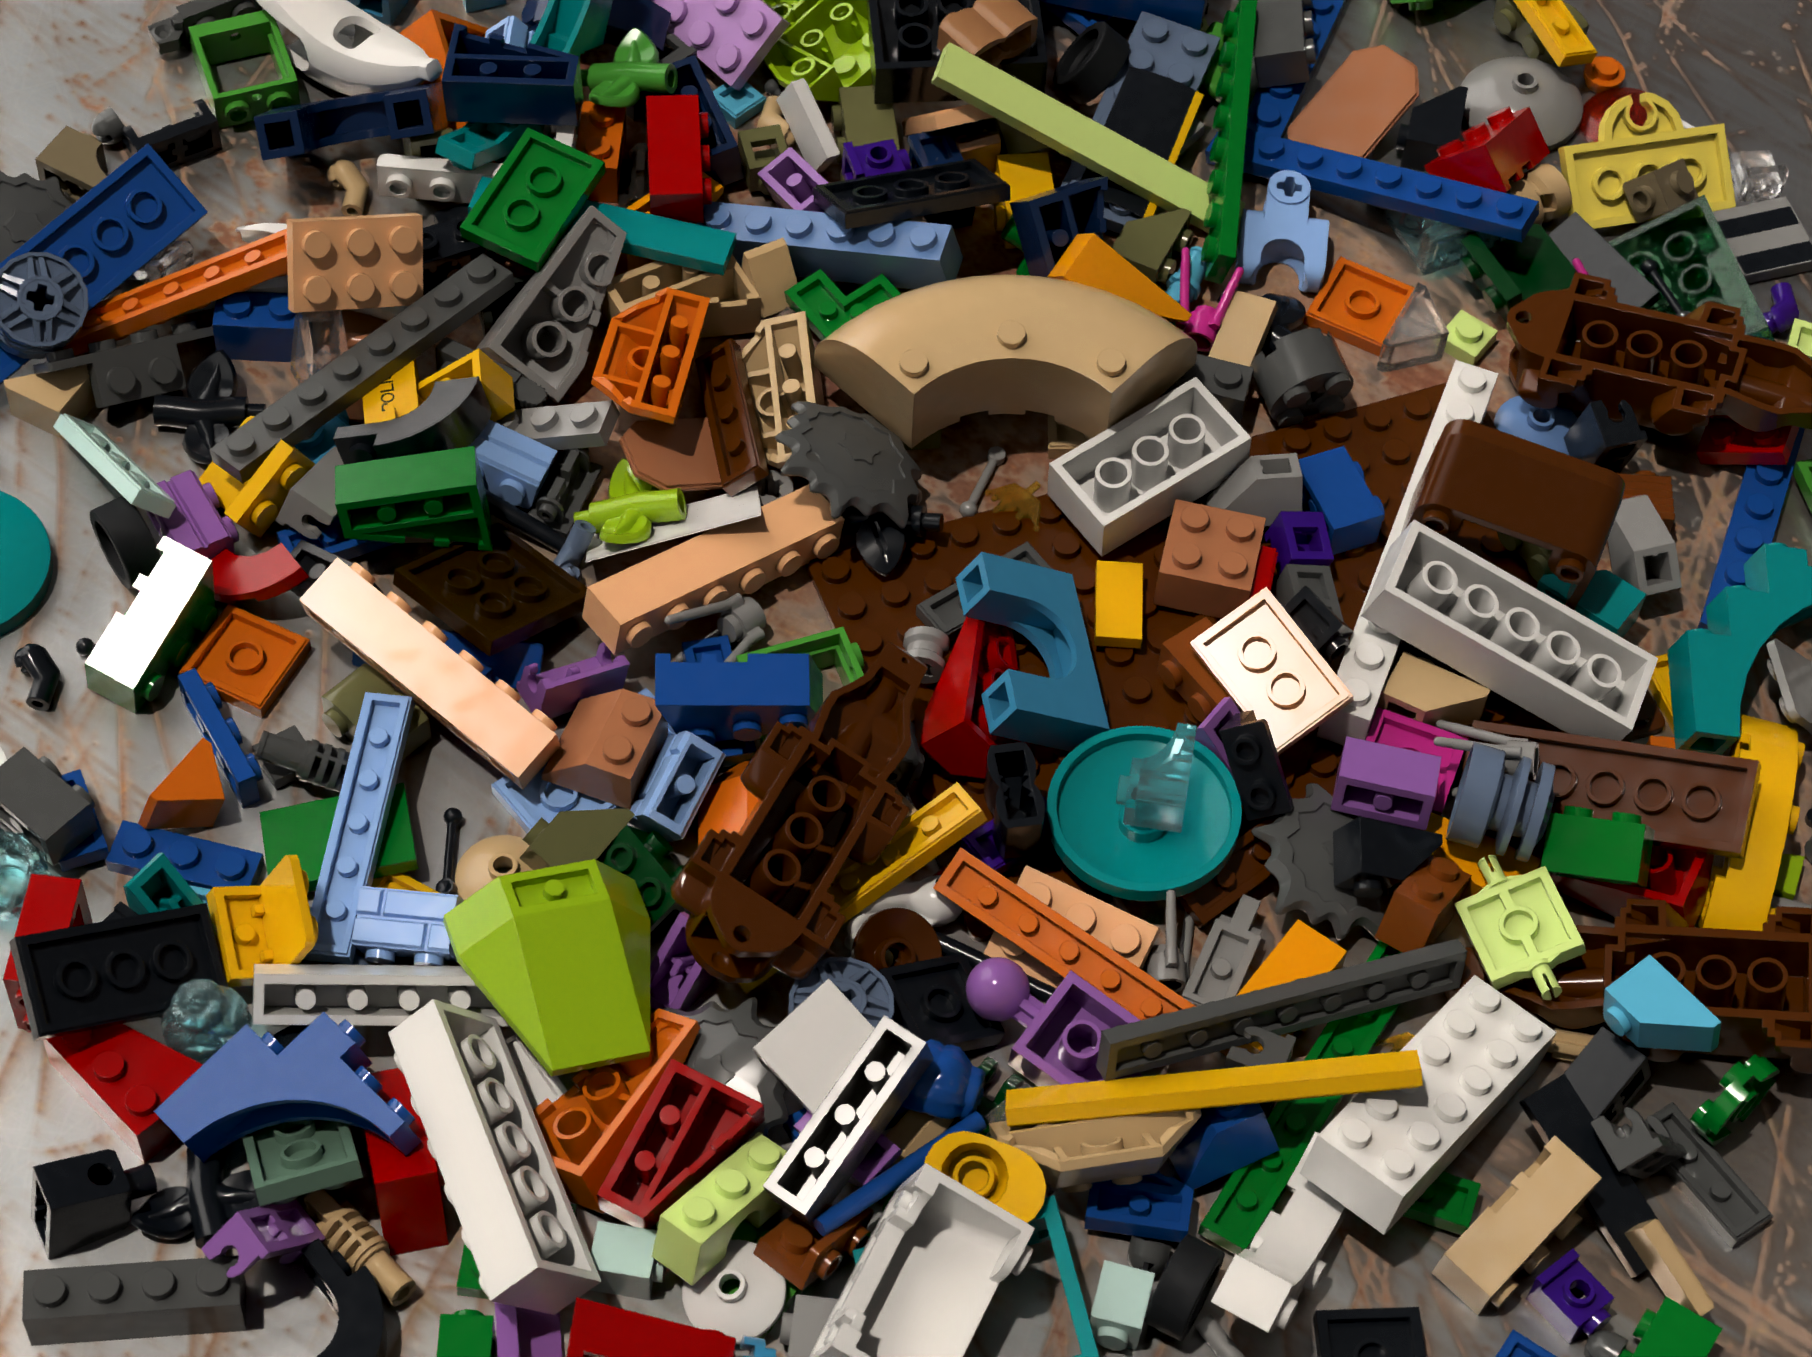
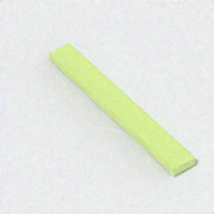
M949 42L943 48L931 81L932 84L1104 177L1108 176L1109 180L1168 212L1183 208L1192 211L1190 223L1209 233V228L1204 227L1205 214L1210 202H1212V195L1207 194L1208 182L955 44ZM1240 201L1239 223L1246 204L1243 201Z

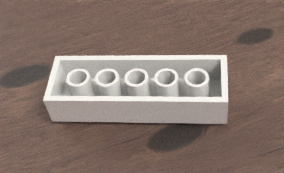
M1413 520L1389 547L1361 613V617L1569 734L1621 741L1633 730L1658 658L1416 520Z
M1474 975L1400 1050H1417L1422 1070L1423 1086H1420V1088L1358 1093L1318 1134L1300 1174L1381 1234L1385 1235L1537 1071L1557 1032Z
M432 999L388 1032L395 1050V1063L404 1074L412 1095L410 1098L411 1105L416 1114L421 1118L426 1131L428 1150L437 1161L445 1181V1194L455 1207L463 1228L461 1231L462 1239L472 1252L479 1270L480 1286L492 1302L555 1315L574 1302L576 1297H581L602 1281L497 1019Z

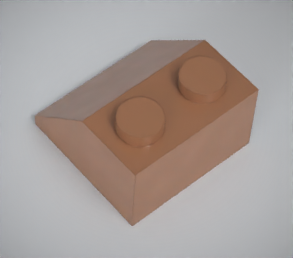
M624 688L580 699L559 739L561 747L549 759L542 773V780L630 810L634 801L637 800L638 793L668 736V722L655 706V699Z

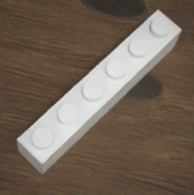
M254 964L253 1025H310L324 1011L337 1025L346 1019L351 1025L398 1026L432 999L495 1018L499 1026L510 1027L461 966Z

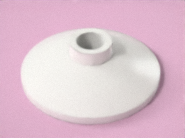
M730 1240L724 1259L693 1286L684 1280L682 1287L683 1306L687 1317L694 1327L720 1331L727 1336L735 1337L736 1344H740L743 1336L758 1338L775 1324L785 1305L787 1293L786 1280L753 1254L757 1244L744 1240ZM729 1279L740 1281L739 1289L733 1294L722 1292L723 1284Z

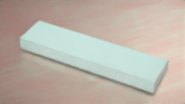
M66 413L59 415L53 428L131 505L169 519L176 507L175 501L98 426Z

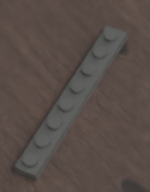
M482 253L210 448L213 462L241 483L246 482L254 475L281 439L294 447L515 287L513 273Z
M1458 939L1102 1030L1096 1068L1103 1079L1108 1081L1231 1048V1046L1237 1047L1256 1042L1243 1036L1246 1027H1260L1277 1035H1282L1460 988L1468 951Z

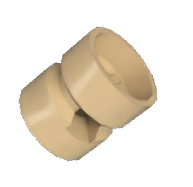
M1548 163L1540 164L1525 172V176L1521 180L1516 182L1513 179L1509 180L1511 189L1505 193L1539 201V215L1533 224L1542 225V223H1549L1566 214L1571 208L1572 195L1566 179L1556 167Z

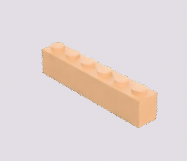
M808 484L761 506V516L713 528L588 586L582 618L614 655L631 647L639 648L652 637L669 629H679L688 622L667 625L664 619L668 615L723 601L736 593L741 595L752 594L764 584L780 576L787 577L792 575L812 559H825L831 556L839 546L845 519L842 516L833 519L828 500L820 493L810 492Z
M337 557L299 599L306 614L404 694L413 697L414 702L521 789H524L561 747L557 734L554 732L558 728L557 725L542 711L535 709L530 713L517 703L521 699L520 695L503 680L499 679L495 684L481 673L485 669L484 666L470 653L462 650L457 654L445 644L448 640L447 636L433 623L426 620L421 625L409 615L412 611L411 607L397 594L390 591L385 596L373 586L376 582L375 578L365 568L356 562L349 567Z

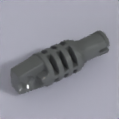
M264 730L254 759L295 771V777H298L299 781L305 783L307 781L312 783V785L322 786L327 790H335L340 793L350 752H347L346 749L335 748L327 743H319L315 739H312V741L307 740L304 744Z

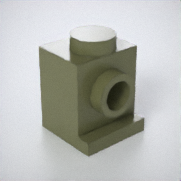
M780 124L738 131V147L749 192L760 190L763 194L770 195L757 173L788 149ZM771 145V149L754 152L752 149L754 147Z

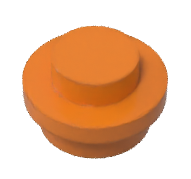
M1607 56L1595 57L1592 63L1585 64L1583 70L1585 84L1588 89L1600 95H1608L1615 92L1623 84L1626 74L1623 65L1619 61Z

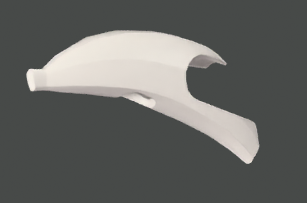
M256 0L273 18L299 37L296 42L285 45L292 65L312 80L342 94L355 96L421 85L425 80L432 82L442 74L443 70L437 59L430 58L421 47L410 39L381 23L347 0ZM354 24L355 35L349 36L339 33L345 26Z

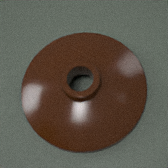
M889 908L871 915L861 925L854 938L851 954L852 958L871 964L876 970L888 967L885 960L887 950L892 952L894 958L893 964L890 967L942 957V950L935 930L924 917L909 909Z

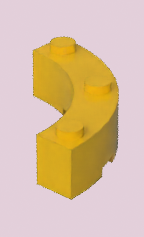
M1740 714V738L1731 746L1729 756L1758 760L1761 765V771L1743 859L1725 856L1723 868L1713 865L1705 904L1698 921L1699 928L1762 931L1763 923H1767L1768 915H1775L1776 908L1770 907L1779 873L1787 833L1793 835L1800 813V807L1792 805L1796 774L1803 759L1805 743L1798 742V732L1795 727Z

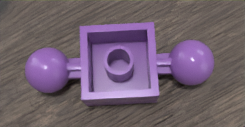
M993 957L983 960L972 969L966 982V997L975 1013L984 1019L996 1022L1013 1018L1026 1028L1011 1048L1008 1065L1038 1087L1104 1080L1096 1068L1101 1031L1118 1025L1141 1021L1071 970L1045 1005L1030 994V984L1024 970L1016 962L1007 958ZM1138 1072L1116 1079L1143 1077V1075Z

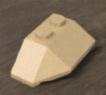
M805 311L761 320L755 330L756 335L741 351L766 462L776 468H782L792 455V451L788 446L775 440V436L780 432L792 429L787 425V420L798 414L791 409V405L798 401L824 405L821 374L814 366L815 348Z
M1201 1109L1018 1127L1007 1126V1121L989 1123V1129L993 1139L1018 1148L1033 1157L1042 1169L1045 1181L1055 1189L1061 1188L1064 1192L1074 1193L1091 1189L1092 1183L1112 1180L1113 1184L1128 1185L1140 1182L1143 1179L1142 1175L1157 1173L1202 1115Z

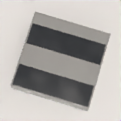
M1786 196L1709 212L1706 224L1740 286L1812 270V241Z

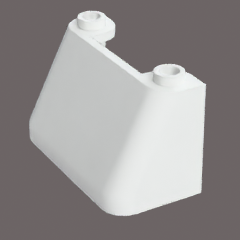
M925 1163L898 1187L888 1202L809 1357H963L999 1283L1010 1272L1018 1276L1028 1263L1033 1248L1028 1246L1027 1243L1035 1228Z

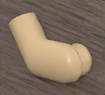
M770 95L764 103L757 128L780 124L787 148L792 147L796 141L789 128V124L782 118L783 113L776 100L778 96Z
M338 160L327 169V179L329 182L335 180L333 182L334 187L340 188L343 186L346 190L341 208L343 215L362 216L369 192V183L353 162Z

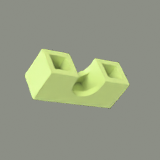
M760 1132L755 1134L660 1215L652 1257L693 1286L724 1259L730 1238L743 1219L758 1229L782 1208V1206L771 1199L763 1185L787 1151Z

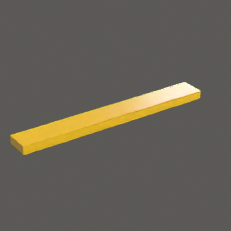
M1417 1050L1112 1079L1108 1081L1006 1090L1005 1112L1007 1126L1018 1127L1420 1088V1086H1423L1418 1052Z

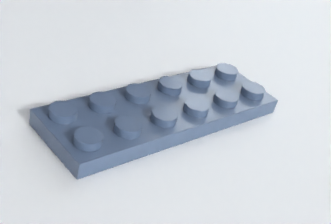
M1142 11L1128 40L1130 48L1126 61L1117 76L1105 89L1092 120L1103 126L1105 125L1129 67L1165 76L1199 92L1219 48L1220 37ZM1073 160L1061 187L1080 181L1086 167ZM1104 201L1103 218L1107 219V230L1120 234L1126 222L1143 218L1129 210Z

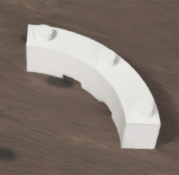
M1317 1132L1314 1133L1287 1183L1288 1190L1293 1195L1282 1214L1279 1215L1271 1210L1252 1240L1250 1249L1245 1248L1240 1254H1235L1211 1300L1215 1305L1268 1333L1273 1332L1277 1327L1285 1330L1298 1306L1299 1301H1297V1298L1304 1287L1311 1291H1314L1327 1265L1321 1259L1349 1210L1300 1174L1319 1134Z

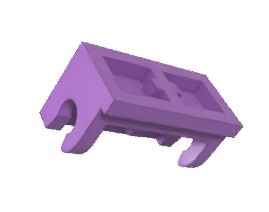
M603 642L599 644L596 656L539 674H536L538 672L537 663L525 666L521 680L517 681L516 689L531 712L538 709L549 718L573 712L580 699L622 689L630 663L624 654L615 657L612 662L611 651Z
M297 1199L286 1204H268L237 1211L201 1250L209 1260H213L226 1253L227 1250L236 1248L239 1255L238 1262L231 1266L226 1274L227 1277H236L245 1274L260 1260L282 1255L279 1260L280 1264L295 1262L302 1257V1248L318 1238L321 1242L326 1238Z

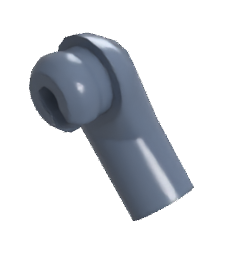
M575 520L565 543L553 561L578 581L582 579V572L579 566L596 532V528L584 520Z

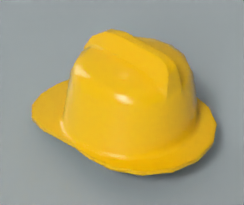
M960 1131L947 1134L934 1143L925 1157L924 1164H929L1026 1223L1035 1219L1044 1205L1047 1187L1043 1171L1033 1157L1018 1148L979 1133Z

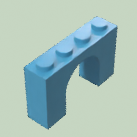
M981 552L955 578L963 615L1007 626L1022 634L1040 652L1050 677L1047 678L1007 669L981 694L990 735L1071 752L1085 740L1110 730L1073 574Z

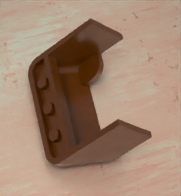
M1457 419L1447 423L1413 493L1401 533L1413 520H1416L1441 535L1450 534L1459 528L1464 519L1551 550L1548 567L1560 580L1571 583L1565 605L1575 610L1597 569L1623 499L1625 482L1620 475L1612 470L1471 420Z

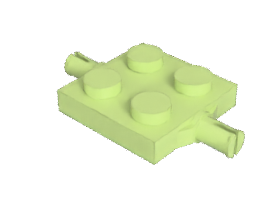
M1487 855L1493 872L1485 857L1479 860L1478 867L1488 885L1477 894L1455 902L1456 913L1493 988L1497 990L1519 980L1533 977L1543 1000H1552L1546 982L1549 984L1555 998L1562 993V988L1559 986L1552 969L1560 963L1585 954L1584 942L1546 866L1523 875L1506 877L1497 856Z

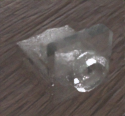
M1770 150L1729 153L1732 182L1739 202L1765 201L1781 196L1789 171L1786 165H1775Z

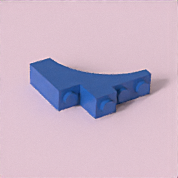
M324 1011L285 1048L268 1031L260 1038L245 1024L154 1110L156 1115L203 1163L229 1143L249 1133L268 1126L299 1120H328L363 1128L393 1144L405 1156L422 1142L409 1127L416 1120L412 1114L395 1097L386 1104L377 1095L383 1086L367 1070L372 1062L360 1049L366 1042L365 1038L346 1019L337 1025Z

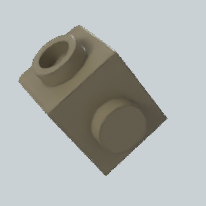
M1683 158L1623 183L1624 192L1634 217L1639 223L1672 211L1699 198L1694 187L1693 177L1688 171Z

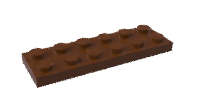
M1473 720L1472 727L1514 738H1527L1531 742H1538V770L1542 762L1556 766L1554 774L1555 797L1551 813L1563 814L1564 806H1575L1594 810L1593 818L1612 820L1613 812L1636 814L1642 816L1641 824H1646L1655 830L1654 846L1743 859L1761 771V765L1758 760ZM1469 737V741L1489 743ZM1466 751L1461 777L1469 755V751Z

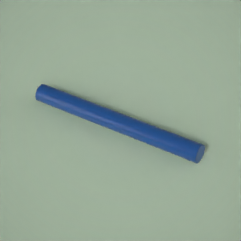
M974 1111L813 1219L814 1227L823 1237L833 1232L897 1189L924 1165L925 1157L933 1144L947 1134L960 1131L980 1133L985 1130L987 1126L984 1118L980 1113Z

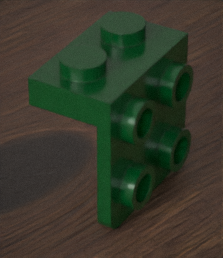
M1539 224L1532 225L1523 242L1505 239L1490 249L1487 248L1476 232L1460 240L1463 258L1459 260V264L1464 275L1471 283L1475 282L1489 308L1494 313L1498 312L1506 323L1507 313L1513 306L1539 292L1569 288L1576 272L1573 265ZM1521 318V319H1518L1517 321L1523 322V321L1526 320V319H1525V318Z
M626 825L597 860L635 880L650 917L651 933L674 909L690 914L689 911L674 901L670 890L684 865L678 866L670 857L673 848L659 833L652 831L649 834Z

